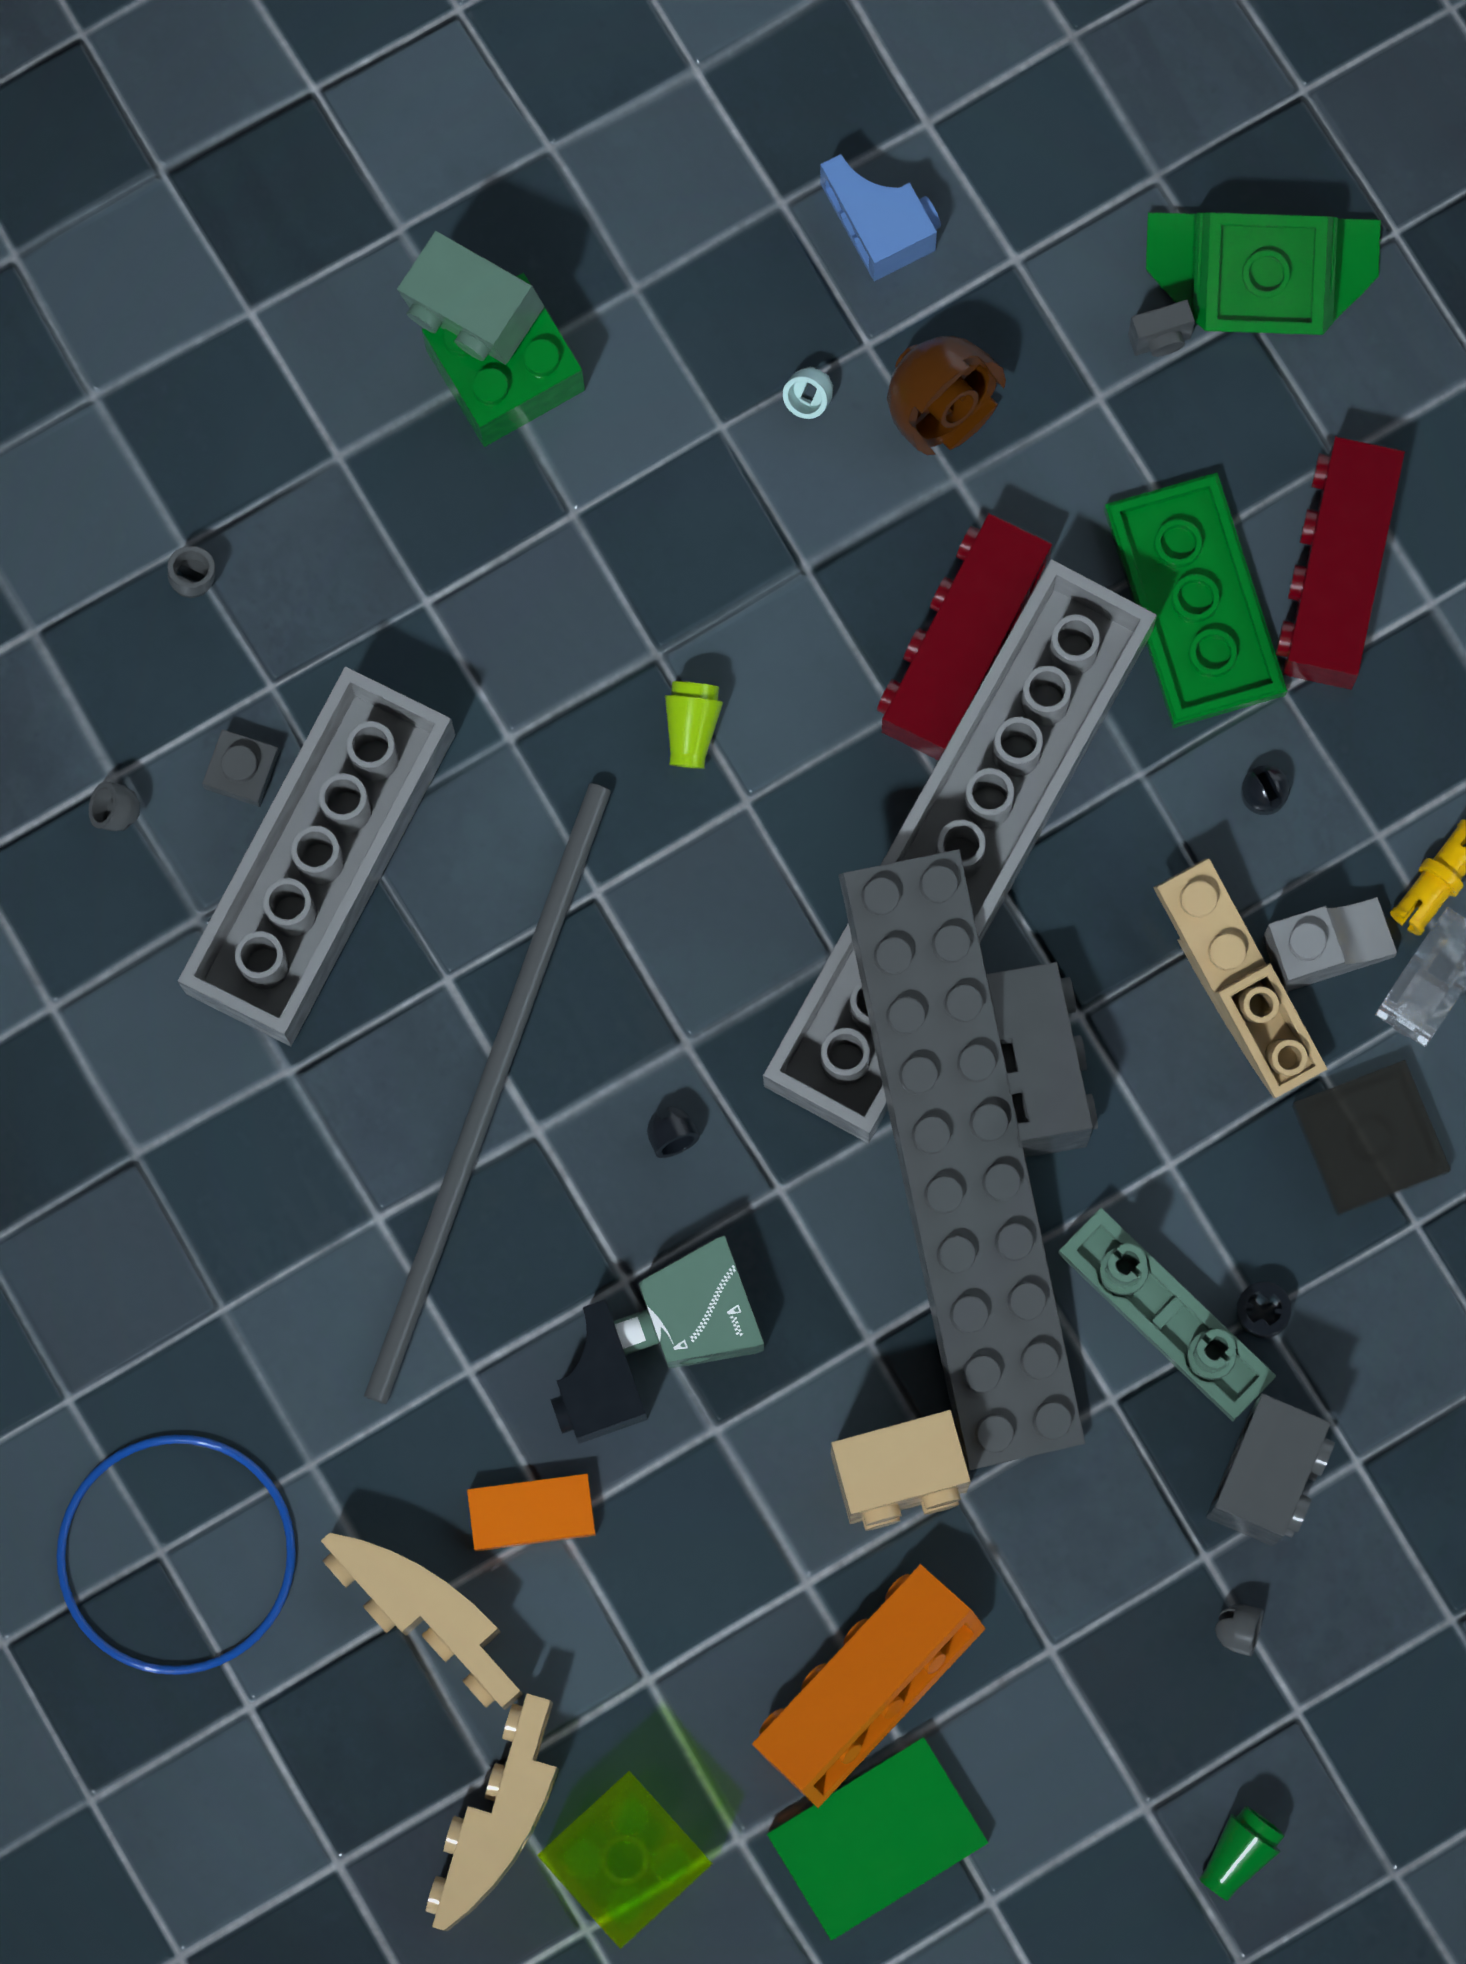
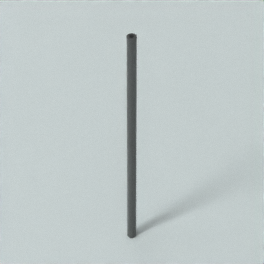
M593 783L588 785L365 1391L364 1397L382 1404H387L610 797L611 791L603 786Z

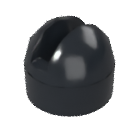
M1261 765L1249 771L1241 787V797L1245 806L1250 811L1259 815H1271L1278 812L1285 805L1290 793V785L1286 775L1280 769L1270 765ZM1266 775L1278 798L1269 801L1265 789L1257 776Z
M667 1107L669 1117L660 1120L657 1113H654L648 1122V1139L658 1158L677 1155L692 1147L700 1138L693 1120L685 1111L679 1108Z

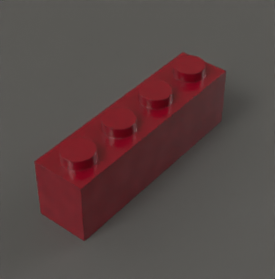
M1335 436L1329 455L1318 454L1311 488L1322 490L1318 510L1307 508L1299 543L1310 545L1306 566L1295 564L1288 592V599L1298 601L1294 622L1283 620L1276 649V655L1286 657L1283 675L1340 688L1353 689L1359 674L1405 451Z
M988 513L981 529L970 526L956 555L957 558L964 561L954 580L946 576L943 578L930 604V608L937 611L928 631L918 628L906 649L903 659L911 664L902 682L891 679L880 699L877 711L884 714L881 733L938 761L940 760L1050 560L1052 543Z

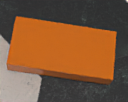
M588 1474L467 1489L475 1551L596 1536Z

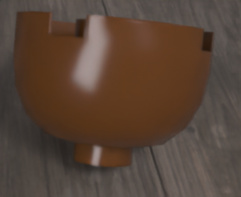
M942 336L913 345L899 356L891 376L887 401L893 422L901 434L918 451L926 455H936L930 447H935L942 443L949 450H952L978 432L992 416L998 404L991 396L996 388V383L1004 389L1006 378L1003 368L988 353L964 338Z

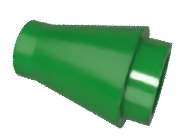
M1245 1805L1238 1816L1230 1815L1210 1861L1199 1877V1880L1219 1897L1229 1901L1243 1884L1281 1852L1277 1846L1285 1835L1270 1821Z

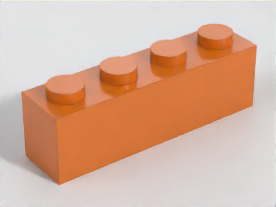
M920 1564L911 1574L901 1576L892 1584L886 1594L885 1602L869 1619L860 1620L849 1630L843 1642L844 1646L827 1664L818 1665L806 1676L801 1686L802 1691L785 1709L780 1708L767 1717L760 1728L758 1738L752 1745L777 1771L819 1808L986 1628L972 1609Z

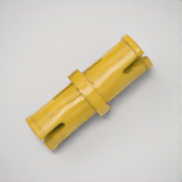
M1465 819L1460 820L1457 824L1458 827L1433 859L1426 858L1419 867L1420 877L1399 904L1390 912L1393 919L1403 926L1414 910L1418 908L1409 920L1410 926L1407 928L1409 932L1415 935H1422L1425 931L1424 928L1449 896L1456 897L1464 886L1461 880L1466 874V847H1463L1466 844Z

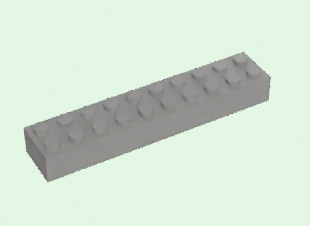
M1052 559L881 865L960 849L979 944L1150 638L1157 616L1155 613ZM848 923L763 1074L765 1088L869 1144L888 1111Z

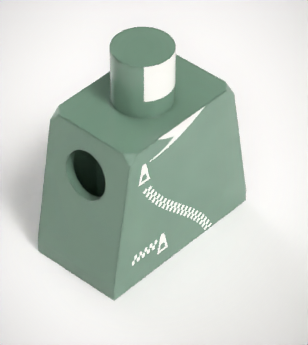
M725 1236L714 1239L642 1280L639 1283V1287L647 1309L613 1321L625 1355L660 1344L668 1368L706 1363L764 1351L763 1339Z

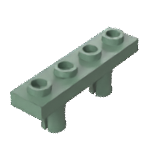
M1102 1208L1059 1250L1058 1254L1232 1422L1276 1378V1375Z

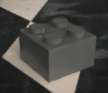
M1262 1393L1251 1407L1206 1518L1270 1546L1277 1544L1285 1535L1292 1538L1295 1532L1298 1533L1312 1500L1302 1495L1308 1479L1315 1482L1318 1475H1322L1334 1448L1335 1442L1325 1438L1331 1423Z

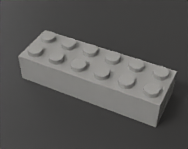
M344 667L178 979V983L186 995L290 1047L292 1046L455 737L451 718L358 672Z

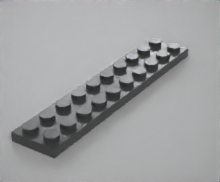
M960 849L839 874L953 1419L967 1470H974L1085 1444L1023 1147L1019 1148L1018 1123L1012 1095H1010L1006 1066Z

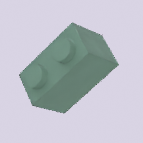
M437 231L434 232L397 288L409 307L406 313L407 316L416 324L432 333H436L440 327L447 329L457 335L454 340L455 344L472 357L484 361L487 355H490L505 365L545 307L532 285Z

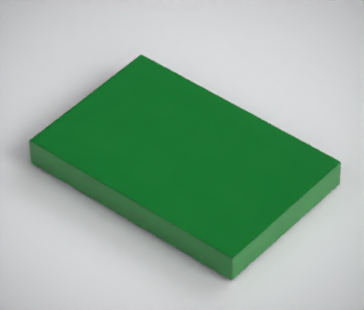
M924 1737L832 1793L819 1808L813 1805L767 1834L831 1941L988 1844L987 1839Z

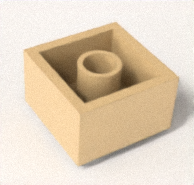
M951 1410L831 1442V1458L849 1523L854 1524L863 1521L865 1531L900 1522L901 1510L922 1505L924 1515L956 1507L959 1505L958 1501L961 1500L960 1494L967 1493L971 1482Z

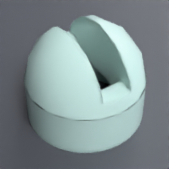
M814 367L800 369L791 376L784 386V403L790 412L800 418H816L825 411L831 402L833 384L829 375ZM809 383L817 388L812 401L803 397Z

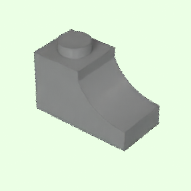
M1378 897L1337 908H1326V906L1270 923L1263 936L1272 967L1286 992L1394 958L1397 954Z

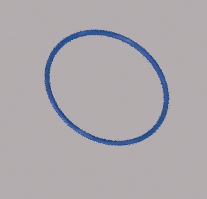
M164 1435L133 1443L117 1451L100 1463L81 1483L73 1495L61 1523L57 1542V1572L60 1588L72 1617L84 1634L103 1652L130 1667L142 1671L168 1675L191 1674L212 1669L236 1658L255 1644L271 1627L287 1599L292 1584L296 1558L295 1535L288 1508L280 1492L267 1474L250 1458L224 1443L194 1435ZM165 1444H193L207 1447L226 1454L244 1465L261 1481L273 1498L279 1510L286 1536L287 1557L283 1583L278 1597L264 1621L247 1639L232 1650L213 1659L190 1665L171 1666L144 1662L132 1658L108 1644L92 1629L79 1611L69 1586L66 1571V1543L70 1524L81 1499L89 1487L101 1474L121 1459L140 1450Z

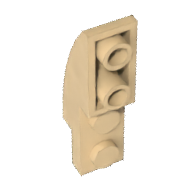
M1203 859L1154 886L1153 888L1180 936L1177 941L1235 1041L1272 1097L1277 1098L1327 1070L1271 964L1265 963L1210 859Z
M329 1533L321 1540L331 1552L322 1560L324 1564L346 1588L355 1580L371 1597L363 1605L364 1609L386 1633L394 1626H397L407 1636L422 1621H425L430 1627L422 1634V1637L445 1662L454 1654L471 1672L462 1682L486 1708L496 1700L506 1710L523 1695L520 1689L483 1649L501 1631L471 1601L450 1584L421 1565L391 1550L369 1542L334 1533Z
M527 1693L523 1706L512 1704L502 1738L512 1742L506 1765L494 1764L485 1794V1799L495 1801L492 1813L468 1806L464 1818L453 1817L443 1850L453 1854L447 1878L435 1877L426 1906V1912L435 1914L432 1927L449 1931L470 1914L496 1888L516 1862L532 1836L548 1803L559 1771L555 1766L536 1761L553 1706L551 1700Z

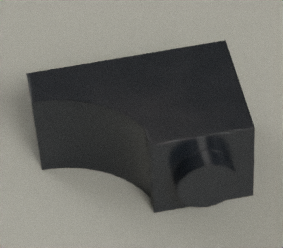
M606 1299L583 1307L587 1331L583 1354L572 1373L568 1377L557 1380L561 1396L550 1399L562 1434L574 1430L579 1444L647 1420Z

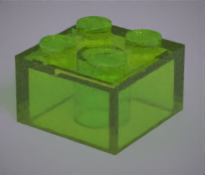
M630 1771L537 1855L620 1949H624L714 1866Z

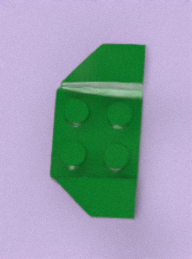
M1148 212L1146 271L1176 303L1188 300L1195 323L1203 331L1323 335L1333 322L1379 277L1381 220L1339 219L1338 217L1302 215Z

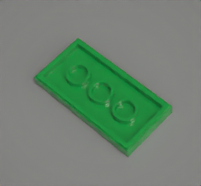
M1218 473L1105 504V515L1134 603L1157 615L1153 632L1146 645L1172 727L1176 728L1286 696L1287 688Z

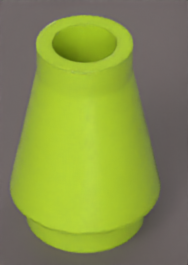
M672 682L671 695H665L670 743L669 765L696 769L705 768L706 755L724 703L718 701L719 686L694 682Z

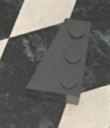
M1057 962L986 974L1007 1071L1010 1095H1012L1018 1123L1017 1140L1019 1148L1023 1147L1024 1156L1027 1158L1087 1147L1092 1130L1098 1129V1121L1092 1093H1085L1081 1071H1087L1083 1040L1081 1035L1073 1036L1068 1015L1069 1013L1076 1012L1074 991L1070 977L1060 979Z

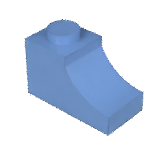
M842 154L820 164V184L873 281L936 251V229L941 227L940 219L929 198L924 196L919 199L910 183L900 188H893L870 182L856 173L845 161Z

